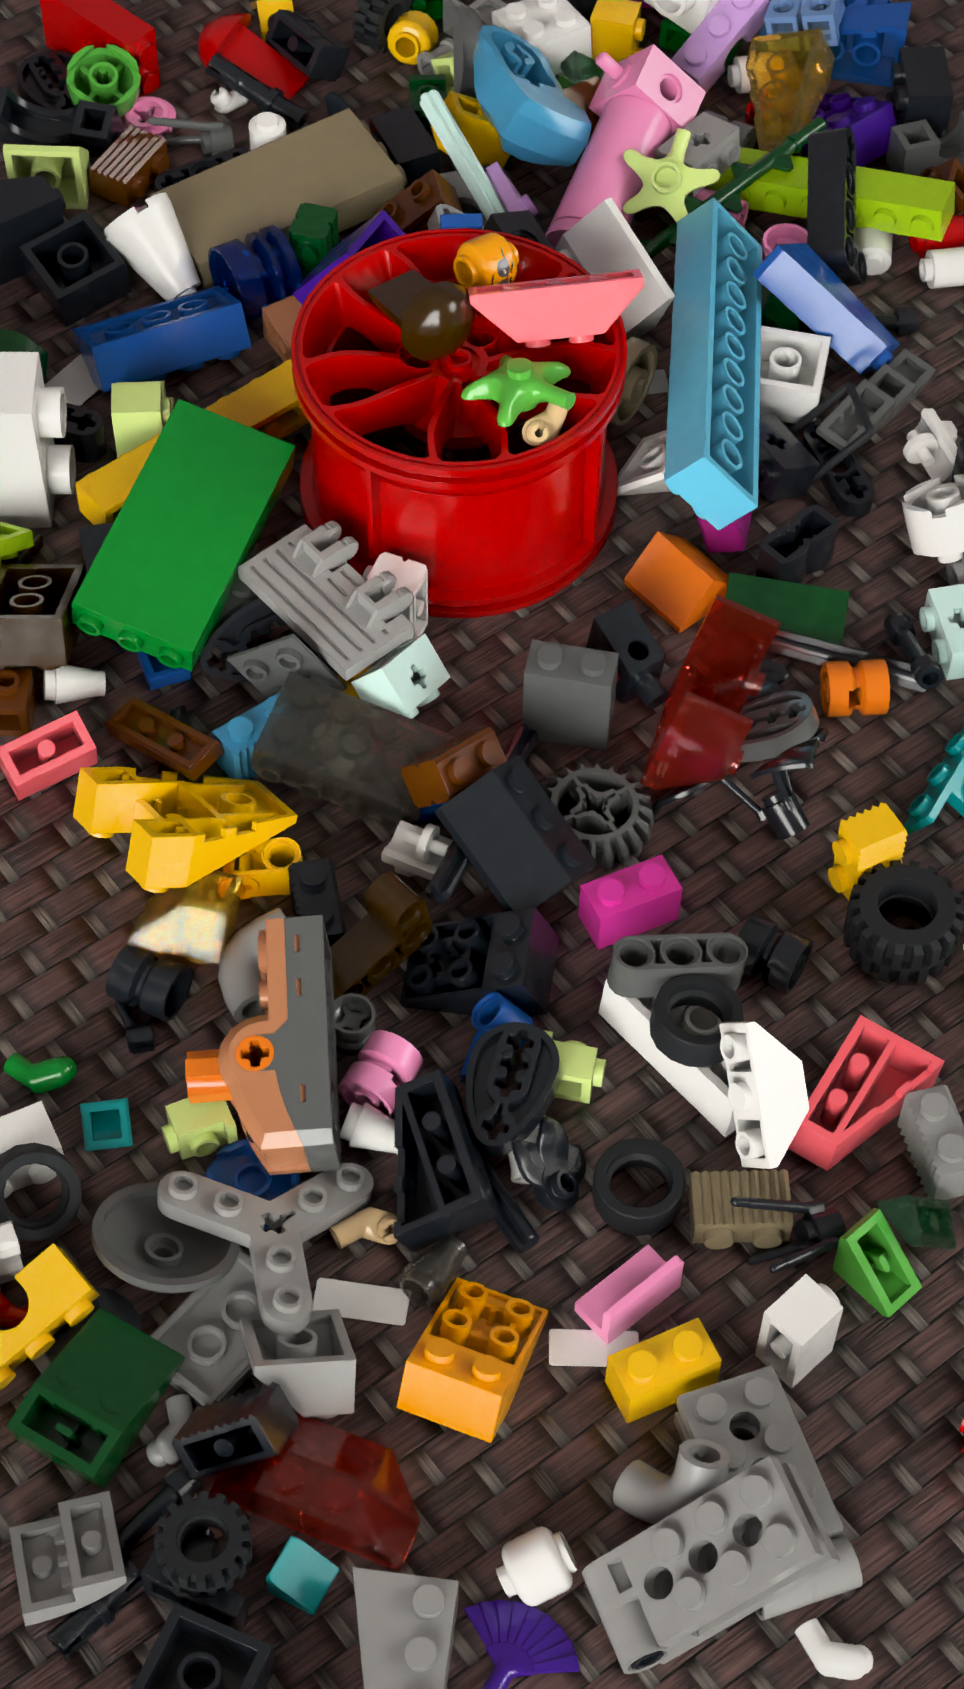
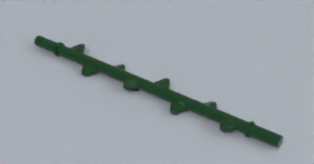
M817 116L796 133L786 136L784 142L753 165L740 162L732 163L731 169L734 179L707 199L702 201L689 195L686 196L685 207L688 214L713 197L727 211L735 214L740 213L742 205L739 193L772 169L785 172L792 171L794 166L790 155L799 153L802 150V147L808 143L811 133L824 131L827 128L825 120ZM674 222L649 242L639 240L651 259L669 245L676 247L677 223Z

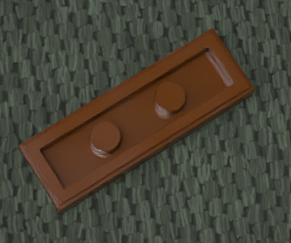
M135 696L104 723L109 735L193 781L198 779L224 753L219 741Z

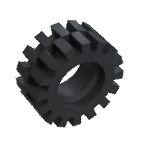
M358 0L356 5L359 6V9L354 11L353 18H356V21L352 23V29L356 30L353 33L354 38L359 43L378 51L390 52L387 43L389 30L402 14L413 10L409 8L413 4L412 0Z

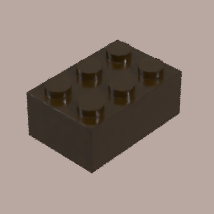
M1 564L0 670H10L18 666H37L42 670H54L61 666H67L81 633V629L72 623V601L86 577L85 564Z

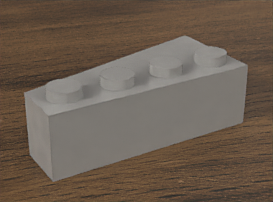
M352 1567L363 1688L447 1689L458 1609V1581Z

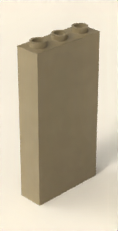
M348 108L150 194L149 197L166 192L170 198L201 281L200 287L202 290L218 285L221 286L270 264L271 257L289 252L288 230L293 219H295L296 212L301 203L306 202L335 208L338 211V231L342 232L374 217L375 211L404 190V186L407 185V178L402 167L399 164L394 165L390 160L383 143L376 142L371 136L367 123L363 119L359 120L351 109Z

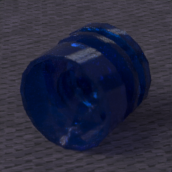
M273 224L261 228L259 233L254 231L246 234L244 244L236 238L209 248L208 264L214 287L219 285L241 302L246 323L262 317L263 307L292 296L294 291L303 282L299 263L288 239Z

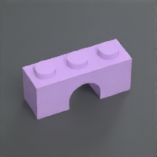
M720 0L671 60L707 93L725 72V60L736 42L743 38L749 43L764 25V17L770 1Z

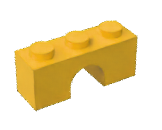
M54 1243L14 1276L27 1293L29 1307L24 1320L19 1325L9 1330L0 1331V1390L15 1378L16 1374L13 1370L26 1358L29 1357L31 1360H35L52 1347L55 1343V1339L52 1336L67 1323L72 1327L84 1320L94 1309L92 1302L100 1296L67 1254Z

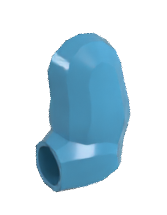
M482 25L473 52L474 88L483 114L498 132L502 150L522 161L541 165L569 167L575 164L587 146L592 123L585 110L564 96V91L555 78L548 59L540 50L522 37L494 25Z

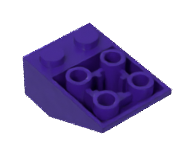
M816 90L804 96L805 100L796 105L780 109L776 117L767 121L778 124L788 135L796 133L817 116L825 120L827 125L825 130L849 126L855 138L856 166L860 167L865 166L888 151L891 127L897 126L892 102L875 100V97L872 96L858 98L851 97L848 93L828 94L825 90ZM808 143L802 147V151L807 157Z

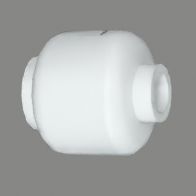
M542 1526L506 1542L502 1548L504 1565L496 1568L499 1581L507 1596L510 1598L518 1594L522 1602L532 1607L568 1591L573 1584L572 1573L578 1571L574 1555L562 1532L553 1534L548 1528Z

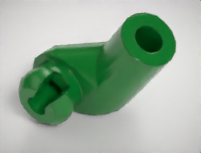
M14 1053L7 1059L3 1069L5 1073L35 1093H46L61 1088L74 1079L77 1074V1066L74 1060L67 1056L53 1057L34 1064L19 1053Z

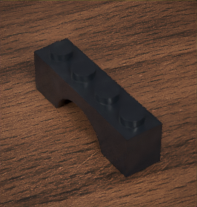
M0 87V142L18 145L82 147L89 150V156L98 158L124 130L115 105L79 100L78 104L70 109H49L23 100L9 88Z

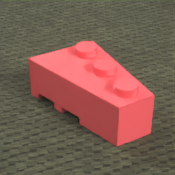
M860 1015L809 1097V1111L788 1149L828 1171L901 1113L907 1093L933 1087L945 1061Z

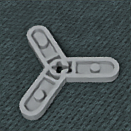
M341 1163V1170L324 1171L268 1201L193 1172L182 1170L173 1171L160 1180L156 1201L158 1209L168 1218L249 1248L262 1321L271 1331L278 1334L291 1335L299 1333L307 1327L312 1312L313 1300L302 1243L366 1207L372 1196L374 1182L370 1172L363 1166L355 1163ZM264 1225H268L272 1229L282 1227L281 1233L278 1234L274 1230L265 1232Z

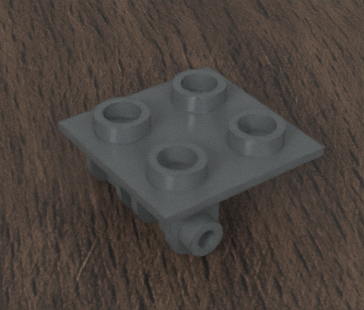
M295 634L227 657V661L267 699L281 690H286L299 705H303L347 690V686L338 678V673L320 655L316 656Z

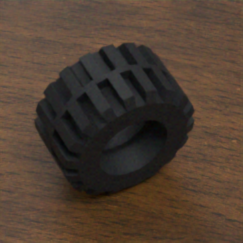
M892 860L889 867H885L880 863L873 866L871 874L864 872L859 877L858 885L853 886L843 929L845 931L843 938L845 947H851L849 956L853 962L862 961L861 970L868 975L871 972L878 974L877 980L887 983L888 978L896 979L897 985H907L910 979H913L916 984L924 983L928 974L933 978L937 977L942 973L943 966L948 967L953 959L963 926L964 906L960 905L962 896L959 890H951L953 882L947 876L940 878L937 876L938 869L930 865L927 869L919 867L920 862L910 860L909 865H902L900 860ZM891 915L907 916L916 920L923 928L915 930L901 929L891 925L884 917Z

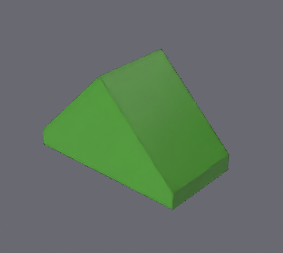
M873 1208L840 1237L832 1269L882 1316L889 1318L922 1288L880 1209Z

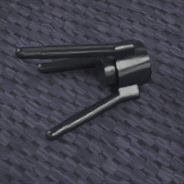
M733 1197L730 1201L734 1207L805 1213L802 1219L798 1220L795 1224L796 1241L765 1250L747 1258L749 1265H755L791 1254L769 1266V1271L773 1274L823 1252L837 1249L840 1237L846 1233L845 1223L839 1211L835 1208L825 1209L821 1199L798 1202Z

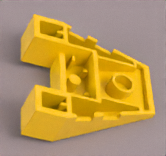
M80 767L73 817L94 837L111 838L114 836V833H131L126 871L144 890L149 892L163 893L168 891V888L188 887L296 824L298 815L259 781L203 775L202 783L177 781V772L162 771L161 779L138 777L136 775V768Z

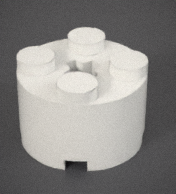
M964 474L953 475L955 482L941 484L940 477L930 479L914 486L905 493V503L902 502L903 513L914 554L938 557L940 563L956 562L963 557Z

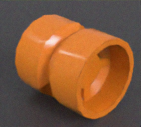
M884 659L860 660L856 667H852L848 661L823 662L820 672V696L824 716L826 718L849 717L854 710H858L862 716L886 715L890 704V680L886 661Z

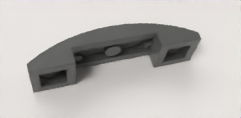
M443 0V32L453 36L454 92L476 98L473 52L483 22L475 9L456 0Z

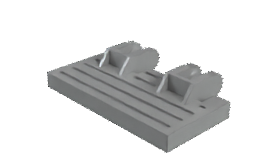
M336 521L326 522L325 525H321L313 531L304 524L238 567L239 579L342 678L348 681L414 636V625L403 614H400L412 604L414 595L405 586L397 588L395 592H391L397 579L388 570L380 572L378 576L376 575L368 581L347 563V560H351L359 549V544L351 536H346L341 541H337L343 529Z

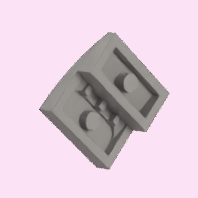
M110 1491L59 1502L60 1516L9 1528L25 1626L48 1621L83 1608L127 1583Z

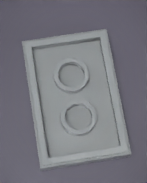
M239 1248L237 1260L227 1275L210 1286L193 1291L150 1335L152 1338L185 1356L184 1362L170 1382V1385L181 1394L189 1395L191 1402L196 1406L204 1407L206 1403L211 1405L214 1400L220 1402L222 1398L228 1400L230 1395H233L253 1374L239 1322L240 1315L260 1314L251 1256L243 1249Z

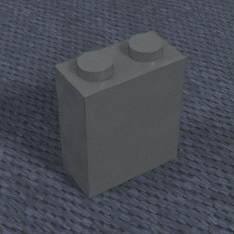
M532 639L524 670L522 725H528L530 730H536L538 740L607 751L614 719L619 653Z

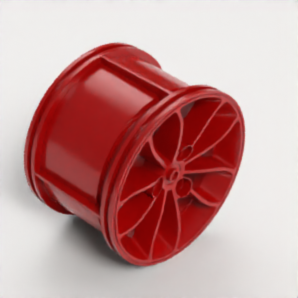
M471 228L434 229L404 234L367 247L344 260L318 282L300 308L293 328L291 362L294 388L300 407L311 424L312 433L303 456L300 471L301 509L304 524L313 531L319 526L325 525L326 522L336 521L343 529L337 541H341L346 536H351L359 544L357 553L351 560H347V563L362 577L367 566H374L379 555L384 552L403 557L404 562L409 559L425 564L426 569H428V616L478 618L494 616L534 605L553 596L575 581L595 561L608 540L616 515L618 491L617 466L606 436L607 425L615 414L625 387L628 349L626 332L620 315L604 334L594 335L593 341L570 343L568 338L551 339V345L546 347L528 348L525 346V342L517 343L474 308L475 316L472 331L465 343L457 351L445 358L423 361L413 357L404 348L400 339L401 328L369 299L368 290L412 269L432 283L448 281L460 285L453 267L458 249L464 242L486 233H498L516 247L519 263L515 279L511 283L591 275L582 266L564 254L533 240L509 233ZM504 355H509L513 359L526 358L531 362H561L570 367L571 374L553 384L573 392L576 396L575 403L568 411L562 425L566 432L528 451L518 454L509 453L507 434L517 425L520 419L528 420L545 411L548 402L538 403L534 409L521 412L511 426L501 427L497 423L499 404L496 401L489 399L463 400L461 398L462 391L466 386L497 370L500 359ZM403 425L410 434L427 443L426 458L408 456L381 447L361 436L380 429ZM487 445L491 453L490 460L468 462L442 461L443 448L473 449Z

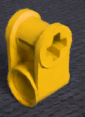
M288 837L268 839L249 850L245 855L240 856L239 859H234L223 866V876L218 884L220 894L233 900L270 895H290L288 867L291 863L303 861L300 846L295 840ZM238 881H242L241 887L238 886Z

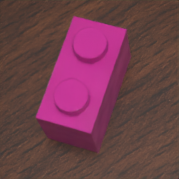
M661 854L580 885L578 916L595 946L600 950L615 944L623 937L638 935L679 919L683 888Z

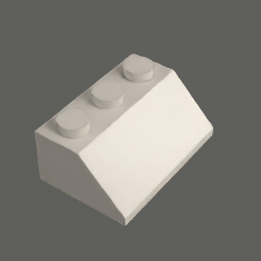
M611 197L604 200L565 232L555 249L578 263L590 274L640 270L644 277V287L620 314L627 340L631 337L638 338L653 330L675 297Z

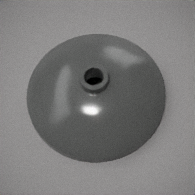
M160 1182L140 1183L123 1188L106 1198L98 1207L91 1229V1241L94 1251L106 1268L122 1280L138 1288L152 1292L172 1294L195 1291L218 1282L230 1272L237 1260L239 1244L172 1220L162 1214L158 1209L156 1201Z

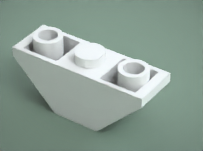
M755 1021L719 1023L721 1033L720 1050L726 1064L729 1083L728 1100L733 1108L737 1133L735 1144L740 1155L741 1165L747 1168H776L779 1166L809 1111L802 1061Z

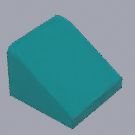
M129 1097L80 1104L85 1152L133 1146Z
M291 1535L267 1576L268 1593L314 1616L340 1570L304 1541Z

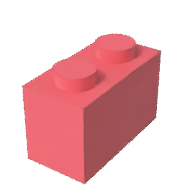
M77 710L0 746V767L18 801L78 773L80 767H90L98 763L97 748Z

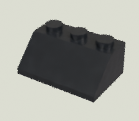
M519 755L494 768L435 811V814L506 912L531 907L538 908L598 865Z

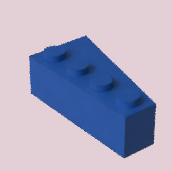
M912 2L845 7L842 22L839 25L840 40L838 46L806 47L804 30L802 29L803 42L801 48L769 49L764 23L760 29L757 54L779 52L783 61L784 73L893 87L890 80L892 63H897L899 49L905 46Z

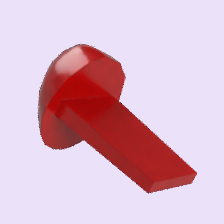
M234 13L223 15L204 26L197 42L199 59L205 68L208 66L212 68L208 63L219 52L223 57L269 87L281 89L284 92V96L289 100L307 84L309 77L248 29L251 14Z

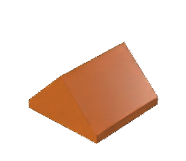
M657 531L624 578V584L678 633H681L725 603L729 576L686 538Z

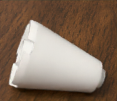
M166 192L158 193L146 199L145 201L149 207L144 205L138 209H135V207L130 208L103 230L105 232L103 234L107 237L106 240L113 245L120 256L165 301L197 292L196 288L201 284L172 202Z

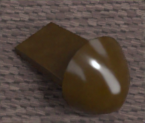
M412 269L367 291L369 299L401 328L400 339L404 348L413 357L420 360H439L451 355L465 343L472 331L475 316L474 307L470 305L469 295L461 285L448 281L432 283Z

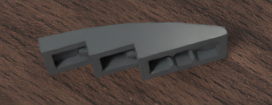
M906 348L889 365L884 363L869 380L864 378L856 387V391L874 427V433L870 438L897 416L934 378L936 369ZM850 395L817 427L815 432L840 451L866 431Z

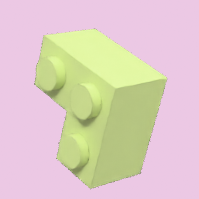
M165 381L112 383L111 417L117 458L162 432L175 407L174 397H166Z

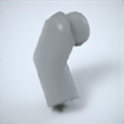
M174 1395L166 1400L169 1425L157 1436V1439L150 1441L146 1448L148 1460L156 1467H163L167 1464L173 1465L181 1460L172 1442L193 1413L189 1395Z

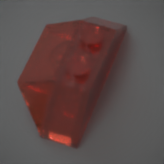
M299 1413L296 1414L299 1426L295 1427V1432H292L291 1437L287 1438L288 1443L284 1444V1449L280 1450L279 1455L221 1472L211 1488L210 1497L215 1498L217 1493L226 1496L229 1504L235 1501L240 1506V1509L397 1571H401L420 1527L419 1517L392 1449L313 1418L303 1417Z

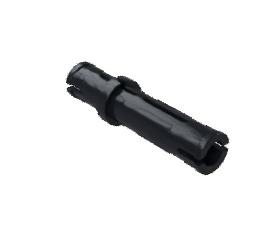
M219 52L211 58L208 65L212 66V68L209 66L206 68L208 75L213 76L261 108V112H272L280 115L285 120L286 125L293 128L294 131L302 129L307 121L305 118L309 117V111L286 98L281 89L269 87L223 57Z

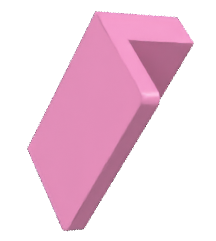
M648 1244L575 1302L574 1311L608 1345L680 1288L684 1262L677 1255L668 1262H665Z

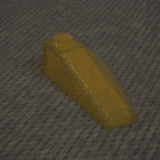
M821 28L752 37L746 62V72L750 80V97L754 105V122L759 150L770 152L784 142L786 136L796 133L812 121L828 89L835 59Z

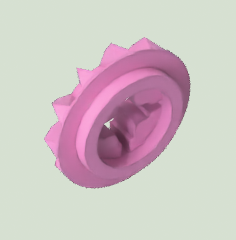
M144 96L138 97L133 108L120 118L124 130L128 125L132 124L134 127L138 126L141 130L145 129L147 133L151 131L153 135L157 134L159 137H162V134L172 133L173 127L151 125L148 123V119L150 117L176 119V111L172 104L162 98Z

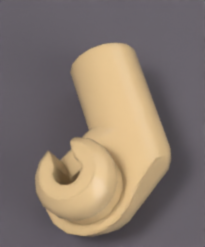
M548 403L545 411L528 419L523 425L522 436L525 442L531 446H540L558 437L569 410Z
M373 1207L365 1208L329 1228L333 1240L340 1249L360 1238L387 1245L398 1241L394 1238V1222H397V1216Z

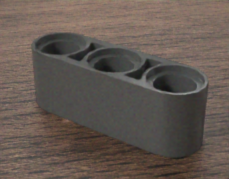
M731 933L626 936L618 940L614 945L607 983L609 988L621 997L649 998L656 997L660 988L672 978L686 974H701L723 981L735 991L742 978L748 957V947L740 937Z

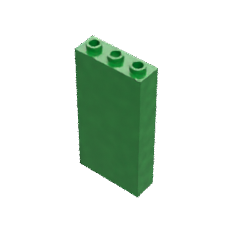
M178 399L72 601V623L89 635H103L113 639L128 651H142L157 657L167 667L174 669L181 667L192 672L239 578L238 567L248 560L293 469L295 445Z

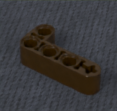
M393 872L382 874L369 886L364 896V903L368 914L330 947L332 952L334 1000L341 995L349 993L365 996L420 947L431 932L432 921L426 902Z

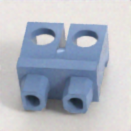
M770 0L764 17L769 49L801 48L803 42L802 29L804 30L806 47L838 46L840 40L839 25L842 22V16L845 11L844 0Z

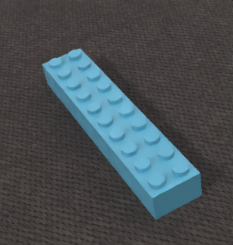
M713 197L677 222L673 290L675 297L673 299L664 481L673 494H679L692 506L699 518L706 519L719 531L758 507L762 283L752 273L762 263V246Z

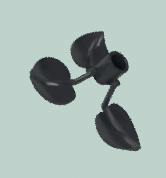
M827 727L819 728L810 740L786 749L775 758L763 760V764L749 774L751 779L769 773L772 774L777 790L762 798L765 805L763 808L757 805L722 772H716L714 768H710L689 775L671 785L653 804L652 814L655 817L661 807L690 795L707 784L721 783L755 813L759 822L767 819L779 841L787 839L810 825L793 791L788 770L812 769L814 754L820 745L819 741L825 742L829 730Z

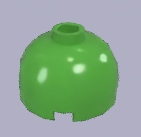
M106 44V48L95 49L94 45H89L75 53L68 63L66 86L74 106L78 104L79 100L115 105L119 116L122 117L133 108L138 100L141 83L137 61L128 51L112 44Z

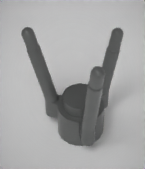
M150 117L148 119V123L151 125L204 130L200 132V135L165 138L167 145L201 143L203 154L210 153V157L234 149L232 128L230 124L223 125L222 121L200 122Z

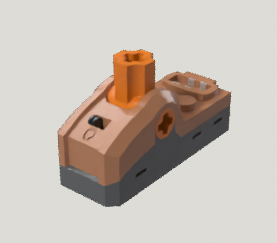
M323 915L265 919V930H259L257 938L258 965L262 981H259V999L261 1010H265V1015L245 1019L233 1027L221 1043L220 1049L187 1052L185 1078L188 1098L191 1104L230 1101L238 1113L243 1131L253 1152L269 1175L341 1170L332 952Z

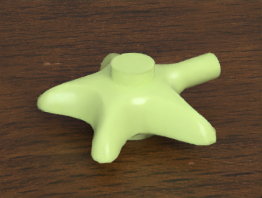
M678 128L670 152L661 159L646 157L632 149L624 151V161L638 174L643 183L640 192L622 206L626 214H635L648 208L661 207L671 214L677 223L688 215L685 207L686 196L696 189L715 184L719 180L720 173L716 169H695L685 165V153L691 132Z

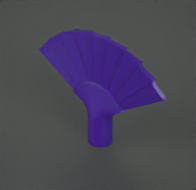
M499 1599L496 1601L480 1602L479 1604L464 1608L465 1613L484 1643L486 1652L494 1666L482 1689H507L511 1680L519 1676L580 1672L578 1657L570 1638H568L560 1624L558 1625L547 1613L545 1614L535 1607L515 1600L506 1601Z

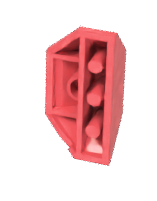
M639 269L467 287L470 305L517 343L525 342V346L528 348H539L551 345V339L568 338L570 343H585L593 341L594 335L604 334L644 287V277Z

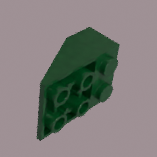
M99 1308L34 1382L6 1427L21 1443L103 1491L184 1362L185 1356L106 1310Z

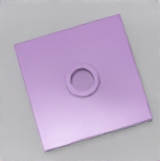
M497 161L486 168V174L508 212L529 210L533 217L539 213L527 193L523 196L520 195Z

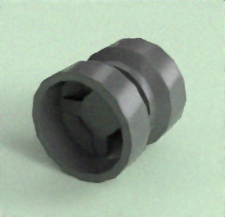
M349 993L341 995L334 1000L336 1051L347 1056H357L370 1034L376 1031L375 1009L368 998L361 994Z

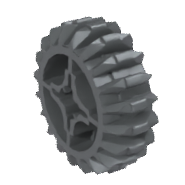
M598 760L593 768H586L579 762L574 772L563 766L560 776H550L546 783V788L543 789L554 805L557 806L560 813L569 805L573 806L569 810V815L565 816L564 819L585 845L598 865H602L608 873L612 868L613 862L625 867L629 861V856L638 858L642 852V845H647L650 840L651 828L654 824V814H652L653 803L651 796L645 795L643 782L633 783L634 778L631 771L619 775L616 764L608 770L602 769ZM626 815L627 822L617 829L614 825L618 824L619 818Z

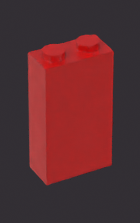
M40 0L45 40L48 47L74 55L89 45H94V49L106 48V44L116 45L128 51L137 61L141 77L139 97L148 96L161 87L154 27L112 0Z

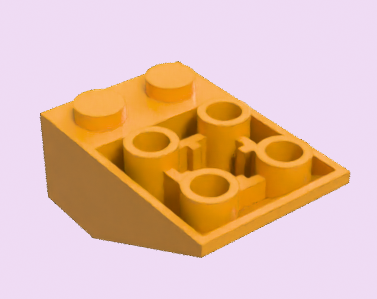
M457 1277L406 1360L396 1408L492 1443L508 1413L548 1317L549 1310L533 1305L527 1300L514 1298L486 1288L480 1283Z

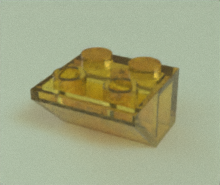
M213 871L188 887L168 888L166 892L157 893L148 899L129 936L128 945L154 951L155 955L169 953L184 956L189 961L198 964L210 962L219 964L236 926L244 876Z

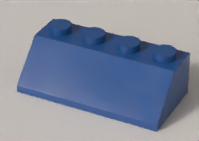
M219 285L72 329L73 336L93 383L102 392L111 394L112 383L139 382L143 380L161 381L168 376L167 373L179 369L182 371L197 370L204 366L205 361L215 358L220 360L238 357L241 354V350L252 347L241 302Z

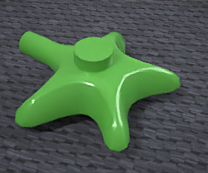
M504 355L500 359L497 370L466 386L461 394L463 400L489 399L496 401L499 404L497 423L501 427L511 426L521 412L534 409L538 403L548 402L570 410L576 400L573 392L553 385L571 374L570 367L561 362H531L526 358L513 359L509 355Z

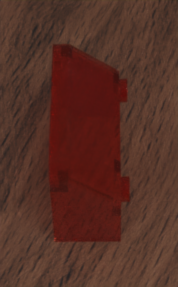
M716 595L669 690L670 695L665 701L640 784L654 790H662L721 781L727 773L735 775L744 755V751L740 748L754 722L753 719L741 715L743 706L748 696L756 697L762 687L766 673L760 671L761 664L780 628V621Z

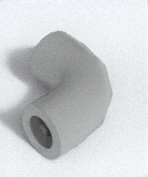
M280 908L257 917L239 929L222 952L218 982L224 1002L238 1023L248 1018L265 1015V1010H261L259 999V981H262L258 965L257 938L259 930H265V919L286 918Z
M690 1439L684 1441L679 1446L675 1469L671 1475L660 1472L642 1460L633 1461L625 1468L616 1482L613 1491L614 1504L632 1516L654 1525L726 1482L731 1456L723 1446L713 1441Z

